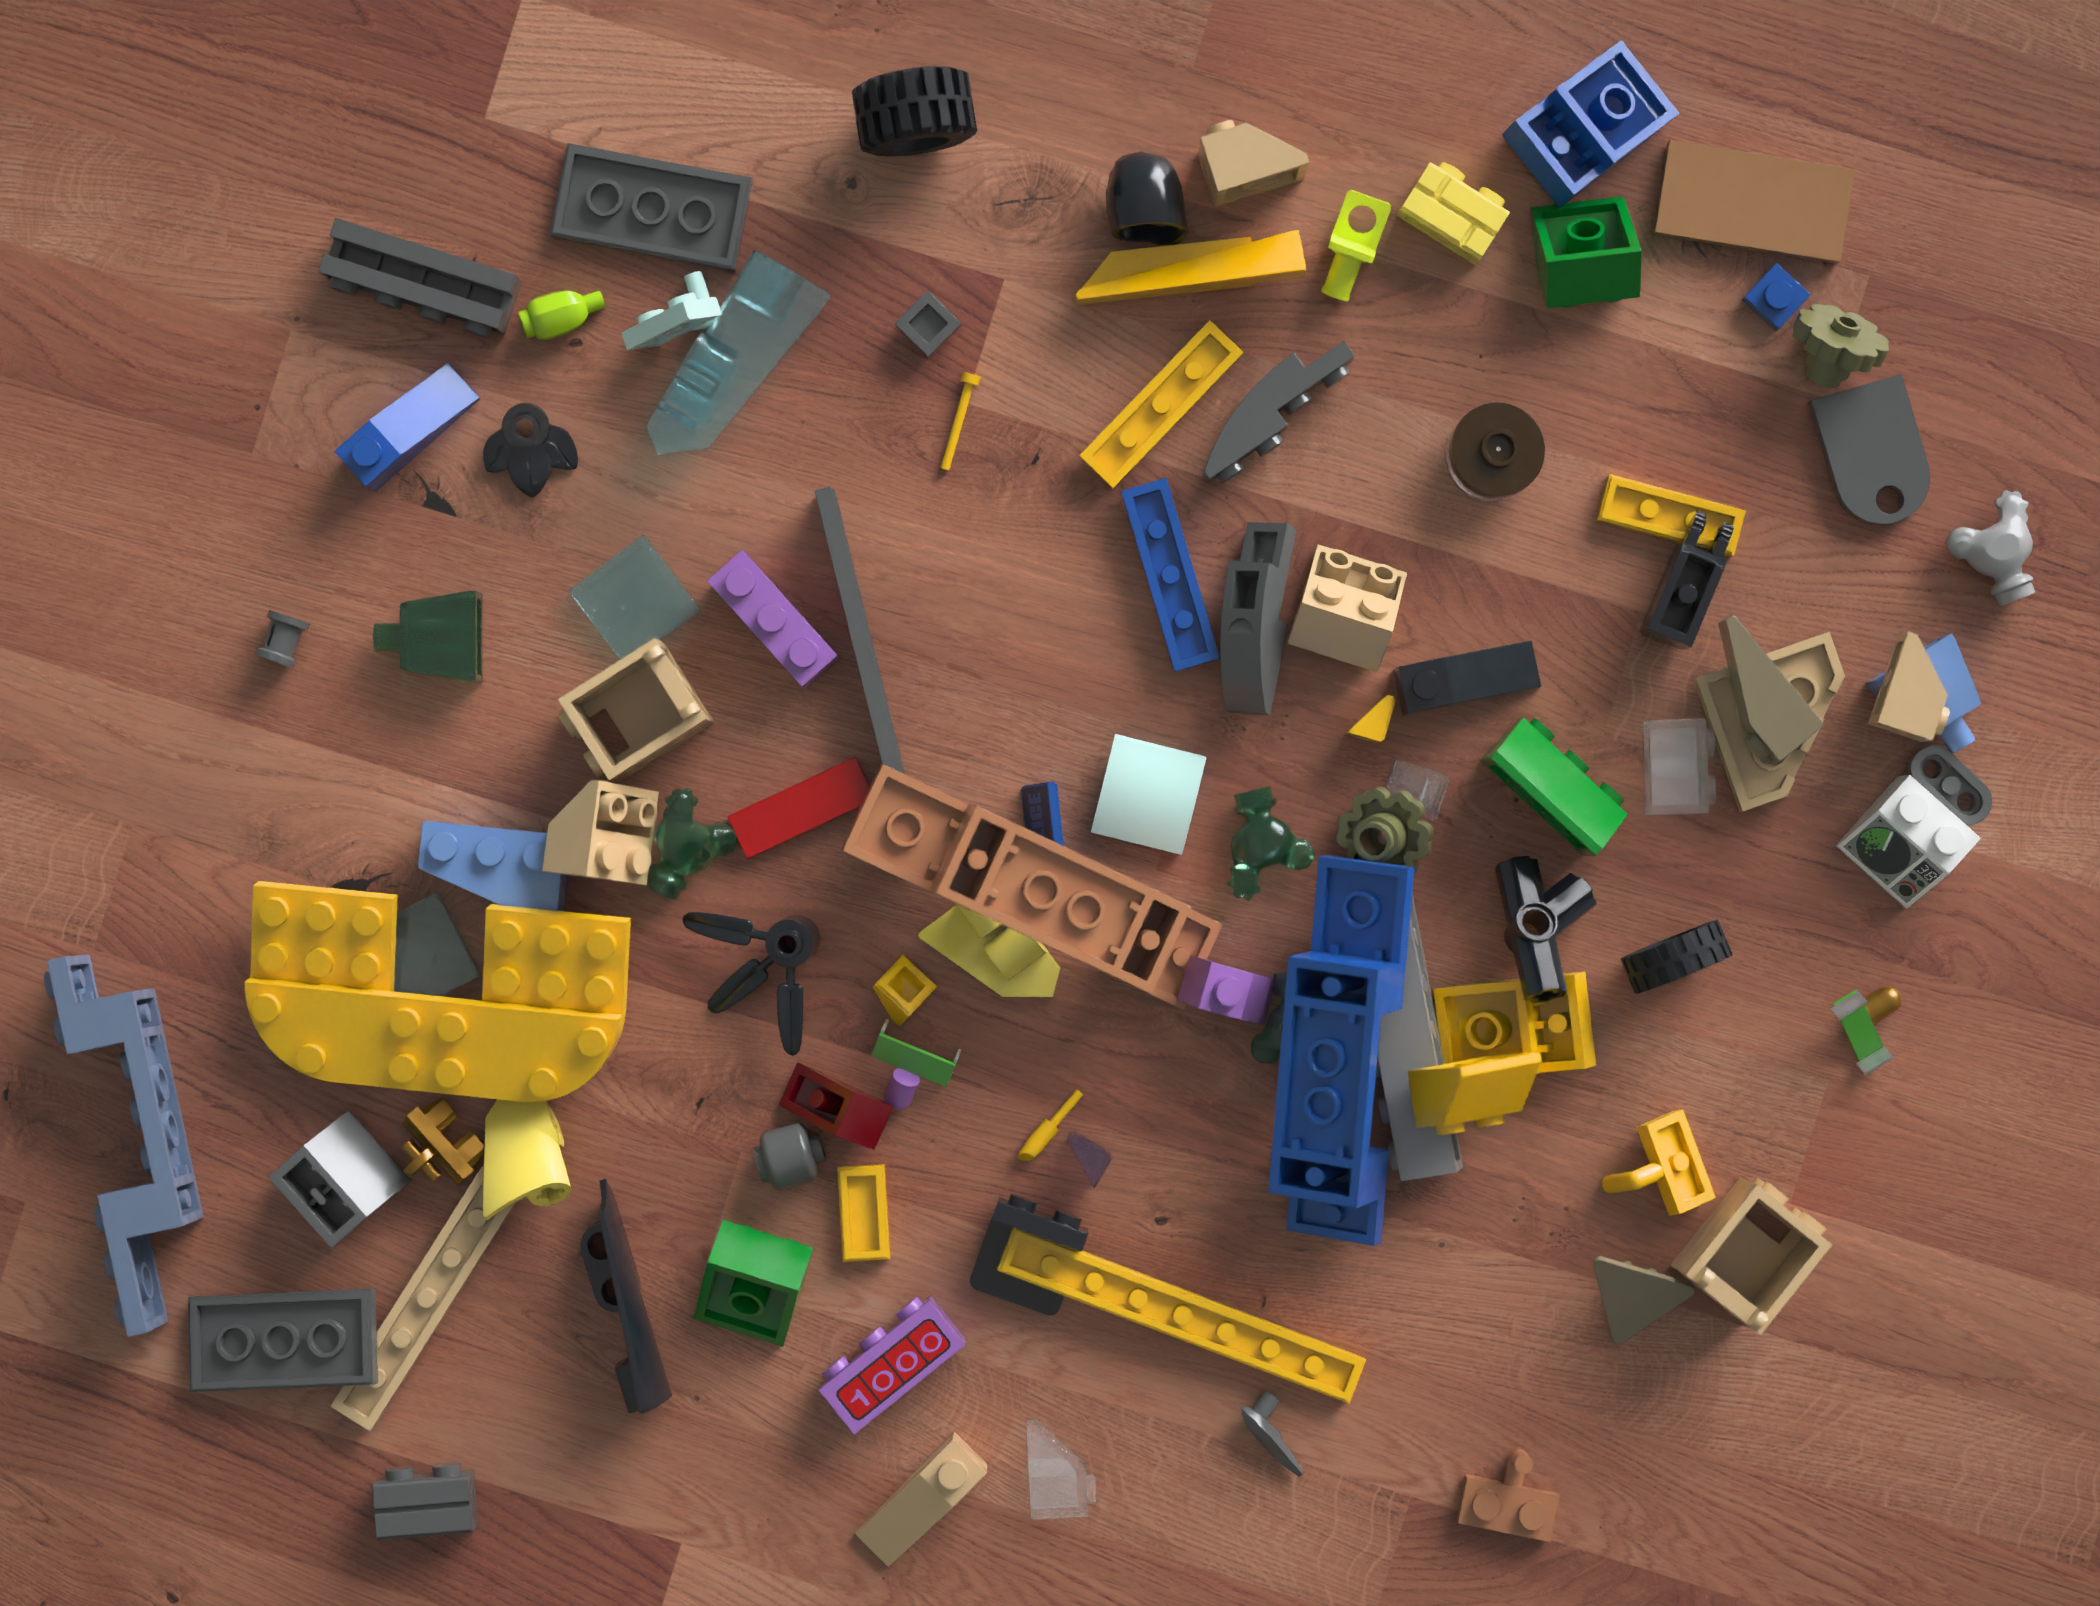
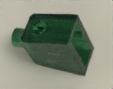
M464 591L400 603V623L374 624L373 645L375 652L400 651L401 670L473 683H483V594L477 591Z

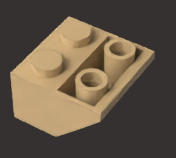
M1318 544L1294 616L1287 644L1377 672L1393 633L1407 573L1385 564H1378L1347 554L1342 550L1331 549Z
M591 780L548 824L542 871L603 881L647 885L659 792Z

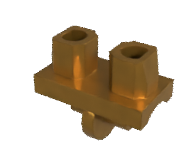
M442 1098L426 1106L423 1110L416 1107L403 1121L404 1127L425 1149V1151H422L412 1139L407 1141L401 1149L412 1162L403 1171L410 1178L421 1170L433 1183L443 1174L431 1161L434 1159L453 1182L460 1186L474 1171L472 1167L483 1155L485 1146L471 1131L453 1146L448 1142L441 1132L455 1121L457 1116Z

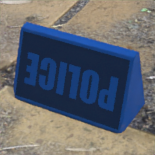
M1055 781L1023 786L1021 796L1025 828L1064 846L1058 787Z

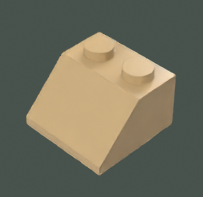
M1233 120L1220 122L1207 128L1208 135L1200 139L1197 156L1214 208L1304 179L1310 163L1307 153L1248 123L1235 126Z

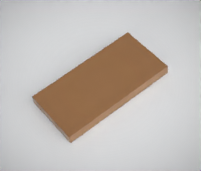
M1669 140L1666 147L1653 235L1839 264L1842 258L1855 169Z

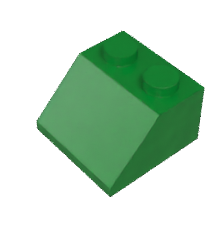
M1624 196L1566 203L1561 208L1556 204L1531 207L1530 215L1538 281L1546 308H1568L1579 304L1604 301L1617 302L1622 299L1640 297L1642 251Z
M723 1220L707 1261L693 1319L783 1347L803 1286L813 1247L800 1244L792 1239L761 1232L747 1225Z

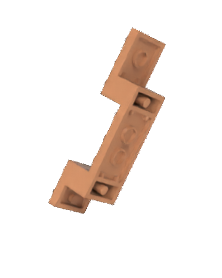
M884 764L880 765L841 848V851L967 910L981 914L1184 1010L1186 1004L1177 1001L1189 956L1207 960L1223 925L1192 910L1191 906L977 805H969Z

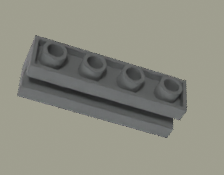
M335 218L330 232V236L334 241L329 255L323 254L318 269L320 274L330 280L329 288L352 296H356L357 290L361 289L375 294L374 302L396 310H400L402 303L420 308L418 316L440 324H445L447 317L465 322L464 331L490 339L492 331L505 335L522 283L515 274Z

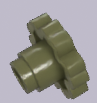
M1812 304L1810 309H1801L1793 325V337L1805 343L1803 348L1808 352L1805 358L1807 365L1805 374L1811 381L1824 387H1839L1841 381L1849 378L1851 371L1868 373L1872 367H1881L1889 351V340L1885 336L1876 333L1878 328L1875 324L1865 320L1856 313H1844L1833 305Z
M1379 786L1353 798L1352 810L1342 814L1338 819L1339 830L1336 839L1341 847L1349 849L1346 858L1415 867V873L1419 867L1418 860L1428 856L1432 851L1431 840L1434 835V828L1430 823L1421 820L1425 813V806L1419 800L1414 799L1408 791L1400 790L1391 795L1386 788Z

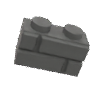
M458 1462L433 1465V1473L414 1474V1467L412 1466L386 1469L385 1477H379L373 1483L376 1538L378 1540L473 1532L478 1526L474 1469L461 1470V1463Z

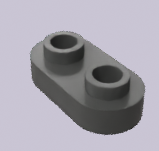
M1937 745L1919 748L1910 756L1907 763V775H1911L1963 823L1974 825L1983 821L1988 816L1992 808V796L1988 787L1948 749ZM1928 760L1933 761L1937 766V773L1933 778H1928L1923 773V766ZM1962 793L1968 794L1971 798V806L1966 811L1961 810L1957 805V799Z

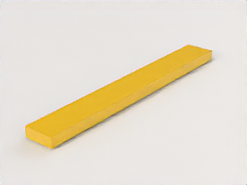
M1014 1227L1011 1230L997 1267V1271L1348 1404H1350L1366 1362L1364 1357L1083 1250L1081 1252Z

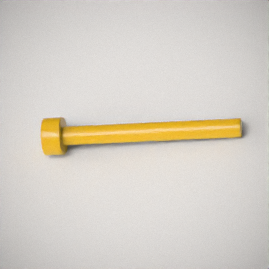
M966 372L962 374L961 382L965 384L940 467L941 469L950 470L973 386H979L981 377Z

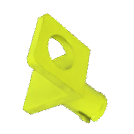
M1354 190L1347 192L1328 248L1332 249L1335 255L1325 284L1322 286V293L1339 300L1349 301L1350 293L1362 262L1373 263L1376 249L1391 210L1389 203ZM1361 205L1371 208L1376 216L1374 227L1364 233L1352 229L1348 220L1351 210Z

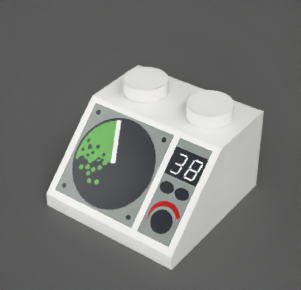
M1911 775L1897 776L1836 844V847L1905 909H1908L1949 875L1981 838Z

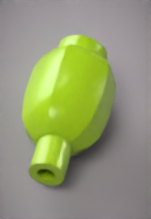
M563 290L534 298L528 303L525 310L518 312V317L526 339L536 336L540 340H550L580 328L585 323L588 314L605 309L606 306L600 290L584 296L575 291Z

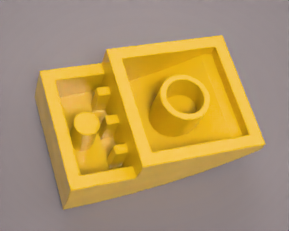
M1565 973L1567 993L1563 997L1549 1002L1535 1004L1530 1001H1524L1519 978L1434 988L1438 1032L1444 1064L1484 1056L1540 1052L1542 1062L1537 1074L1586 1069L1596 1066L1586 973Z

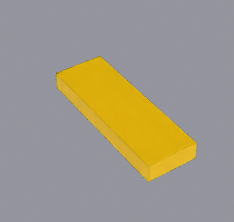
M1609 474L1606 479L1596 521L1681 543L1696 511L1707 514L1705 528L1699 536L1695 547L1710 551L1717 529L1721 527L1722 523L1726 522L1733 525L1734 530L1724 555L1733 557L1746 510Z

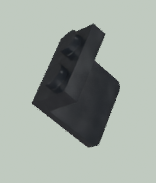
M1011 1194L1009 1200L999 1197L973 1268L970 1284L974 1289L1045 1315H1055L1060 1309L1063 1295L997 1271L999 1261L1013 1227L1081 1252L1088 1236V1228L1080 1226L1082 1219L1070 1213L1055 1210L1052 1216L1035 1210L1038 1203L1016 1194Z

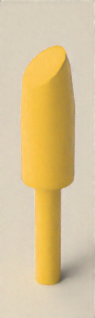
M1076 1089L1050 1121L1046 1118L1018 1153L1017 1158L1019 1160L1032 1161L1043 1151L1060 1131L1057 1128L1059 1123L1083 1097L1080 1091Z

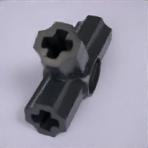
M1519 856L1500 862L1495 867V872L1507 921L1504 940L1515 956L1524 1001H1530L1535 1004L1563 997L1567 993V987L1555 937L1596 906L1597 902L1594 899L1592 888L1582 877H1576L1569 873L1545 892L1537 859H1532L1529 856ZM1522 923L1534 926L1539 936L1528 933Z

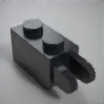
M1696 511L1693 515L1682 542L1675 545L1639 631L1680 650L1688 649L1694 643L1724 571L1727 560L1723 559V555L1734 530L1733 525L1724 522L1715 533L1710 552L1695 547L1699 536L1705 528L1707 514Z

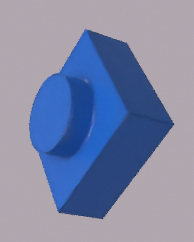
M1775 263L1744 296L1742 301L1771 328L1777 331L1811 294L1779 264Z

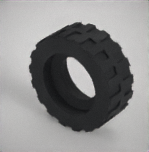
M1717 919L1622 957L1621 961L1634 993L1638 994L1705 969L1731 957L1733 954Z

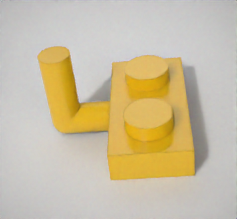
M1683 1109L1671 1111L1636 1127L1650 1164L1634 1171L1607 1175L1602 1180V1187L1609 1194L1638 1190L1657 1182L1669 1216L1684 1213L1716 1198Z

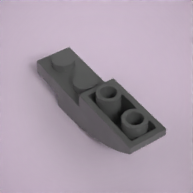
M1345 341L1307 367L1303 365L1295 352L1292 353L1252 388L1225 424L1212 449L1203 473L1207 483L1217 477L1222 484L1245 468L1241 462L1244 458L1255 451L1262 457L1284 442L1279 434L1284 432L1288 425L1279 412L1285 409L1288 415L1294 413L1312 400L1308 394L1310 390L1322 382L1328 389L1351 373L1347 365L1352 362L1355 355Z
M1247 522L1240 561H1229L1222 605L1220 652L1225 709L1230 713L1271 714L1288 624L1279 620L1297 531L1296 528L1288 523Z

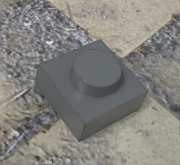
M927 291L895 323V326L929 359L962 324Z

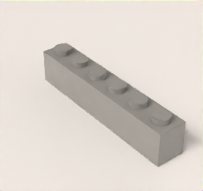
M1413 893L1402 1009L1381 1015L1376 1078L1382 1077L1385 1096L1379 1097L1380 1113L1383 1123L1391 1125L1394 1141L1388 1143L1389 1161L1393 1171L1399 1170L1401 1181L1457 1173L1463 1168L1457 1133L1436 1135L1435 1127L1416 1128L1407 1071L1444 1064Z

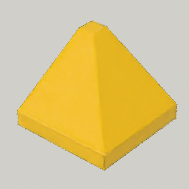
M902 955L877 981L873 989L893 1022L900 1027L935 990L937 985L909 959Z

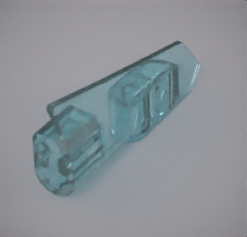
M753 250L720 307L722 315L713 319L706 333H701L695 340L646 426L657 455L709 449L829 302V293L770 257Z

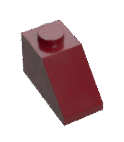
M798 1062L779 1103V1106L833 1136L873 1150L876 1148L893 1109V1106L861 1089Z

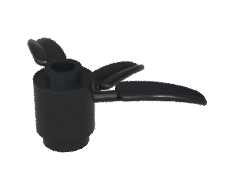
M689 912L685 914L682 918L683 924L687 929L697 934L742 946L748 945L751 942V938L764 940L769 955L761 962L757 959H751L733 973L708 1001L710 1012L719 1014L748 996L768 979L766 969L774 962L786 967V983H782L777 987L778 1025L784 1051L792 1056L797 1055L800 1051L803 1031V987L800 984H795V966L802 964L812 957L819 947L820 934L815 923L805 916L792 915L777 922L768 932L753 929V923L746 919L703 912ZM785 935H790L795 939V950L787 945Z

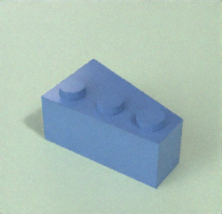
M423 821L418 862L419 869L499 905L564 911L568 875L542 871L547 833Z

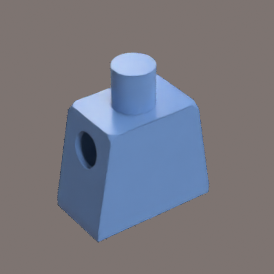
M1950 633L1938 637L1924 646V649L1948 694L1944 707L1949 708V717L1940 737L1951 753H1955L1975 740L1974 735L1962 716L1978 707L1981 702L1956 639ZM1885 671L1866 682L1867 687L1876 697Z

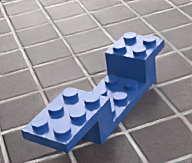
M1328 855L1320 856L1318 859L1311 951L1288 957L1268 1193L1289 1196L1286 1227L1288 1231L1371 1246L1381 1243L1389 1150L1369 1146L1381 1015L1402 1009L1415 867Z

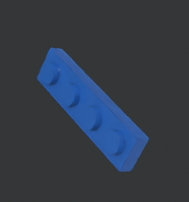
M1167 478L1121 491L1174 672L1220 659Z

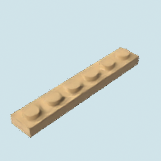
M484 1165L480 1168L377 1331L378 1384L343 1386L331 1404L332 1408L368 1431L373 1430L516 1204V1202L510 1204L489 1220L484 1218Z

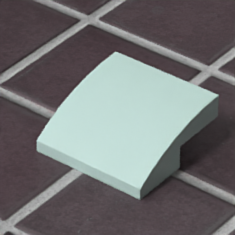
M1115 734L1091 833L1182 855L1201 783L1206 756Z

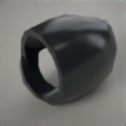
M1141 151L1126 154L1115 161L1106 189V212L1112 236L1123 241L1152 242L1159 245H1178L1182 242L1188 233L1183 191L1178 175L1170 161L1164 156ZM1151 224H1165L1169 226L1160 227Z

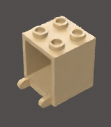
M656 638L558 699L564 709L558 713V716L568 733L573 738L575 736L578 739L582 738L589 748L583 756L598 778H608L609 781L619 783L715 723L665 643ZM604 709L607 710L630 747L614 757L590 719Z
M1739 1177L1670 1266L1740 1322L1761 1335L1831 1248L1832 1244L1821 1236L1826 1228L1817 1220L1795 1207L1791 1211L1784 1207L1789 1199L1767 1181L1763 1182L1758 1177L1753 1183ZM1755 1202L1789 1228L1778 1243L1745 1217Z

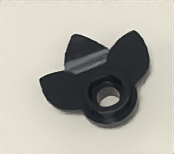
M519 403L506 412L502 422V429L488 438L483 450V460L487 472L495 473L508 469L510 478L515 486L529 497H535L545 486L551 467L574 470L578 465V454L575 443L568 431L550 424L546 413L539 406L532 403ZM522 419L530 420L534 425V432L530 435L521 434L517 429V422Z

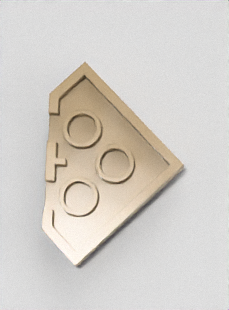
M1830 632L1766 653L1822 723L1834 695L1838 692L1845 678ZM1728 667L1694 678L1695 687L1739 812L1788 796L1798 769L1805 755L1809 752L1819 730L1783 760L1771 763L1766 757L1762 761L1749 749L1744 741L1748 734L1740 723Z

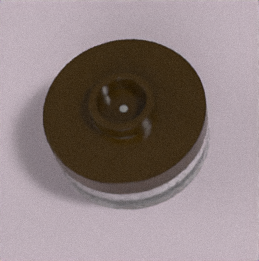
M1497 402L1478 406L1467 413L1454 426L1445 446L1446 467L1455 485L1468 496L1485 502L1504 501L1519 494L1538 476L1545 457L1543 435L1533 418L1514 405Z

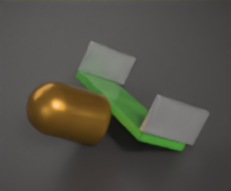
M1882 986L1865 997L1856 989L1832 1004L1833 1007L1830 1008L1833 1014L1840 1020L1858 1058L1857 1067L1865 1075L1893 1059V1056L1883 1046L1874 1026L1877 1022L1897 1011L1901 1006V994L1892 986Z

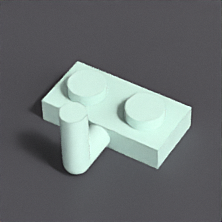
M702 271L684 276L689 293L669 300L667 302L669 309L665 311L664 309H656L641 314L637 317V325L621 332L627 350L661 346L689 331L707 329L715 325L717 317L722 314L717 298H710Z

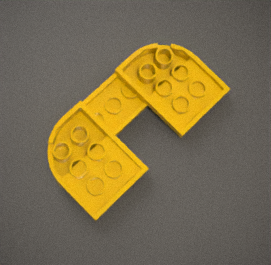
M258 881L253 885L250 978L245 981V997L248 1011L257 1032L269 1049L287 1065L305 1075L336 1083L518 1102H540L567 1095L588 1082L612 1054L622 1034L627 1003L631 918L490 904L486 908L482 1000L394 992L398 895Z

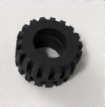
M945 66L903 69L870 78L852 90L860 149L863 152L885 157L929 153L959 145L977 132L969 74L963 70Z

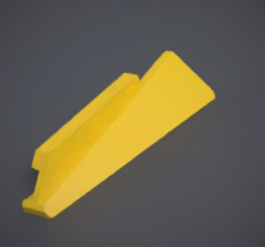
M1299 230L1285 232L1253 242L1251 237L1113 251L1076 293V305L1256 286V283L1303 278L1306 272V264Z

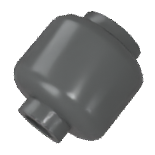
M794 1123L766 1131L760 1137V1145L753 1147L756 1165L762 1182H770L777 1190H785L814 1181L819 1173L818 1163L826 1161L820 1135L810 1136L808 1129L802 1123Z

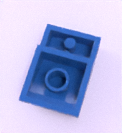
M1621 40L1558 86L1548 97L1515 120L1502 136L1556 205L1561 208L1680 113Z

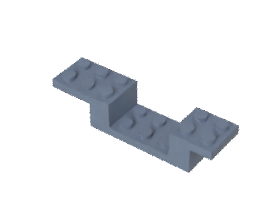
M90 954L47 960L49 971L44 972V984L49 998L55 999L59 1017L54 1019V1030L59 1045H65L66 1053H78L124 1043L125 1052L120 1054L121 1068L125 1079L132 1080L135 1099L130 1101L131 1115L136 1127H142L145 1145L141 1146L140 1149L141 1161L147 1174L152 1173L153 1181L121 1187L98 1195L99 1204L94 1207V1216L99 1232L106 1234L109 1251L105 1252L104 1262L108 1277L116 1281L119 1298H116L114 1302L117 1321L121 1327H126L128 1337L147 1333L169 1322L150 1233L181 1227L204 1218L155 988L99 998Z

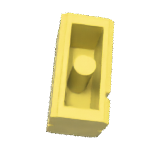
M1430 162L1401 207L1397 217L1476 266L1510 214L1508 210L1503 208L1505 200L1488 188L1481 187L1478 192L1463 183L1465 175L1454 166L1441 162L1438 167Z

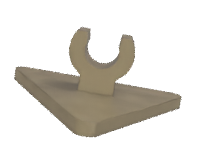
M1598 1256L1594 1259L1593 1266L1611 1336L1615 1343L1621 1344L1695 1293V1287L1692 1283L1657 1273L1655 1268L1650 1267L1647 1270L1633 1266L1632 1262L1628 1260L1623 1263L1603 1256Z

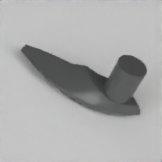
M1264 1391L1252 1409L1248 1406L1241 1408L1243 1419L1248 1429L1262 1446L1279 1463L1300 1477L1304 1472L1298 1461L1283 1442L1280 1432L1267 1421L1280 1401L1269 1392Z

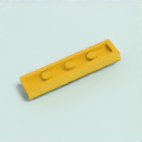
M1209 320L1079 455V458L1111 489H1114L1236 363L1244 352Z

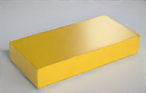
M885 1164L838 1166L843 1262L890 1259Z

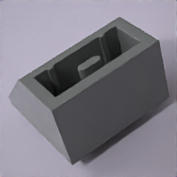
M350 1110L303 1145L268 1177L330 1248L345 1241L412 1181Z

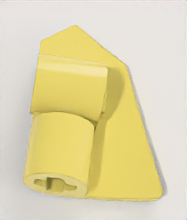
M959 905L954 906L919 932L918 936L921 940L1002 997H1053L1061 967L1041 942Z
M497 1099L485 1119L483 1216L486 1220H489L510 1204L526 1196L534 1205L550 1206L565 1200L570 1195L571 1186L560 1150L561 1147H564V1139L556 1116L547 1101L518 1102Z

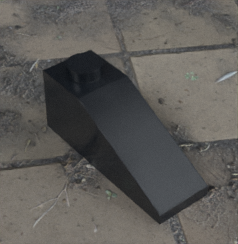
M1532 641L1404 665L1393 670L1402 715L1541 687Z

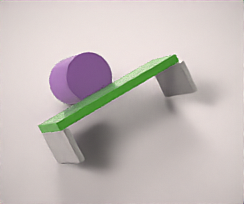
M886 1019L871 1057L898 1067L893 1071L885 1091V1101L893 1106V1110H904L913 1100L920 1082L919 1076L947 1087L962 1049H958L954 1062H951L885 1035L884 1032L889 1022Z

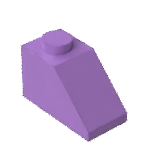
M1190 955L1177 1001L1203 1010L1264 1025L1276 979Z

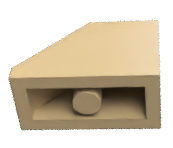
M1908 631L1897 635L1868 724L1920 742L1933 741L1935 734H1942L1950 710L1944 707L1948 694L1917 634Z

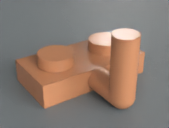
M1514 1448L1509 1454L1504 1482L1465 1474L1456 1521L1459 1524L1551 1543L1560 1496L1558 1493L1522 1486L1524 1475L1532 1471L1534 1463L1524 1449Z

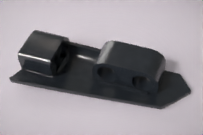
M603 1179L599 1181L602 1196L599 1212L600 1221L592 1224L582 1236L580 1243L581 1254L598 1304L607 1311L620 1313L628 1358L619 1361L614 1368L628 1413L639 1411L642 1414L663 1404L672 1396L640 1292V1278L616 1199L607 1180ZM597 1232L603 1233L607 1255L599 1254L594 1250L592 1246L593 1234ZM609 1278L613 1280L616 1299H612L606 1292L605 1284Z

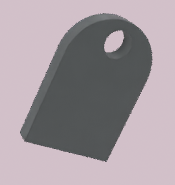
M1902 374L1808 402L1834 493L1839 504L1851 517L1869 525H1890L1909 517L1922 505L1929 490L1930 469ZM1881 488H1891L1899 495L1900 505L1895 513H1884L1878 508L1876 495Z

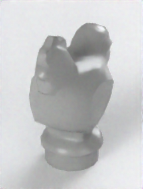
M2004 490L2001 496L1994 500V505L1998 508L1997 522L1994 525L1981 531L1968 527H1958L1950 531L1945 541L1946 548L1951 556L1958 560L1965 559L1977 573L1994 579L1995 585L1991 589V596L1996 597L1999 607L2035 593L2031 583L2033 577L2022 573V564L2030 555L2033 547V540L2026 525L2028 516L2025 509L2028 506V502L2022 500V495L2019 492H2010L2008 490Z

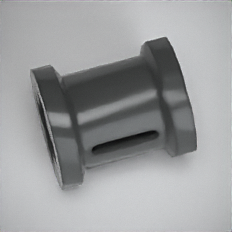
M269 610L267 617L271 621L263 644L256 649L255 655L294 668L296 660L293 657L302 631H307L310 624Z

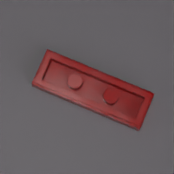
M854 757L727 817L746 858L749 859L861 807L870 786L857 758Z

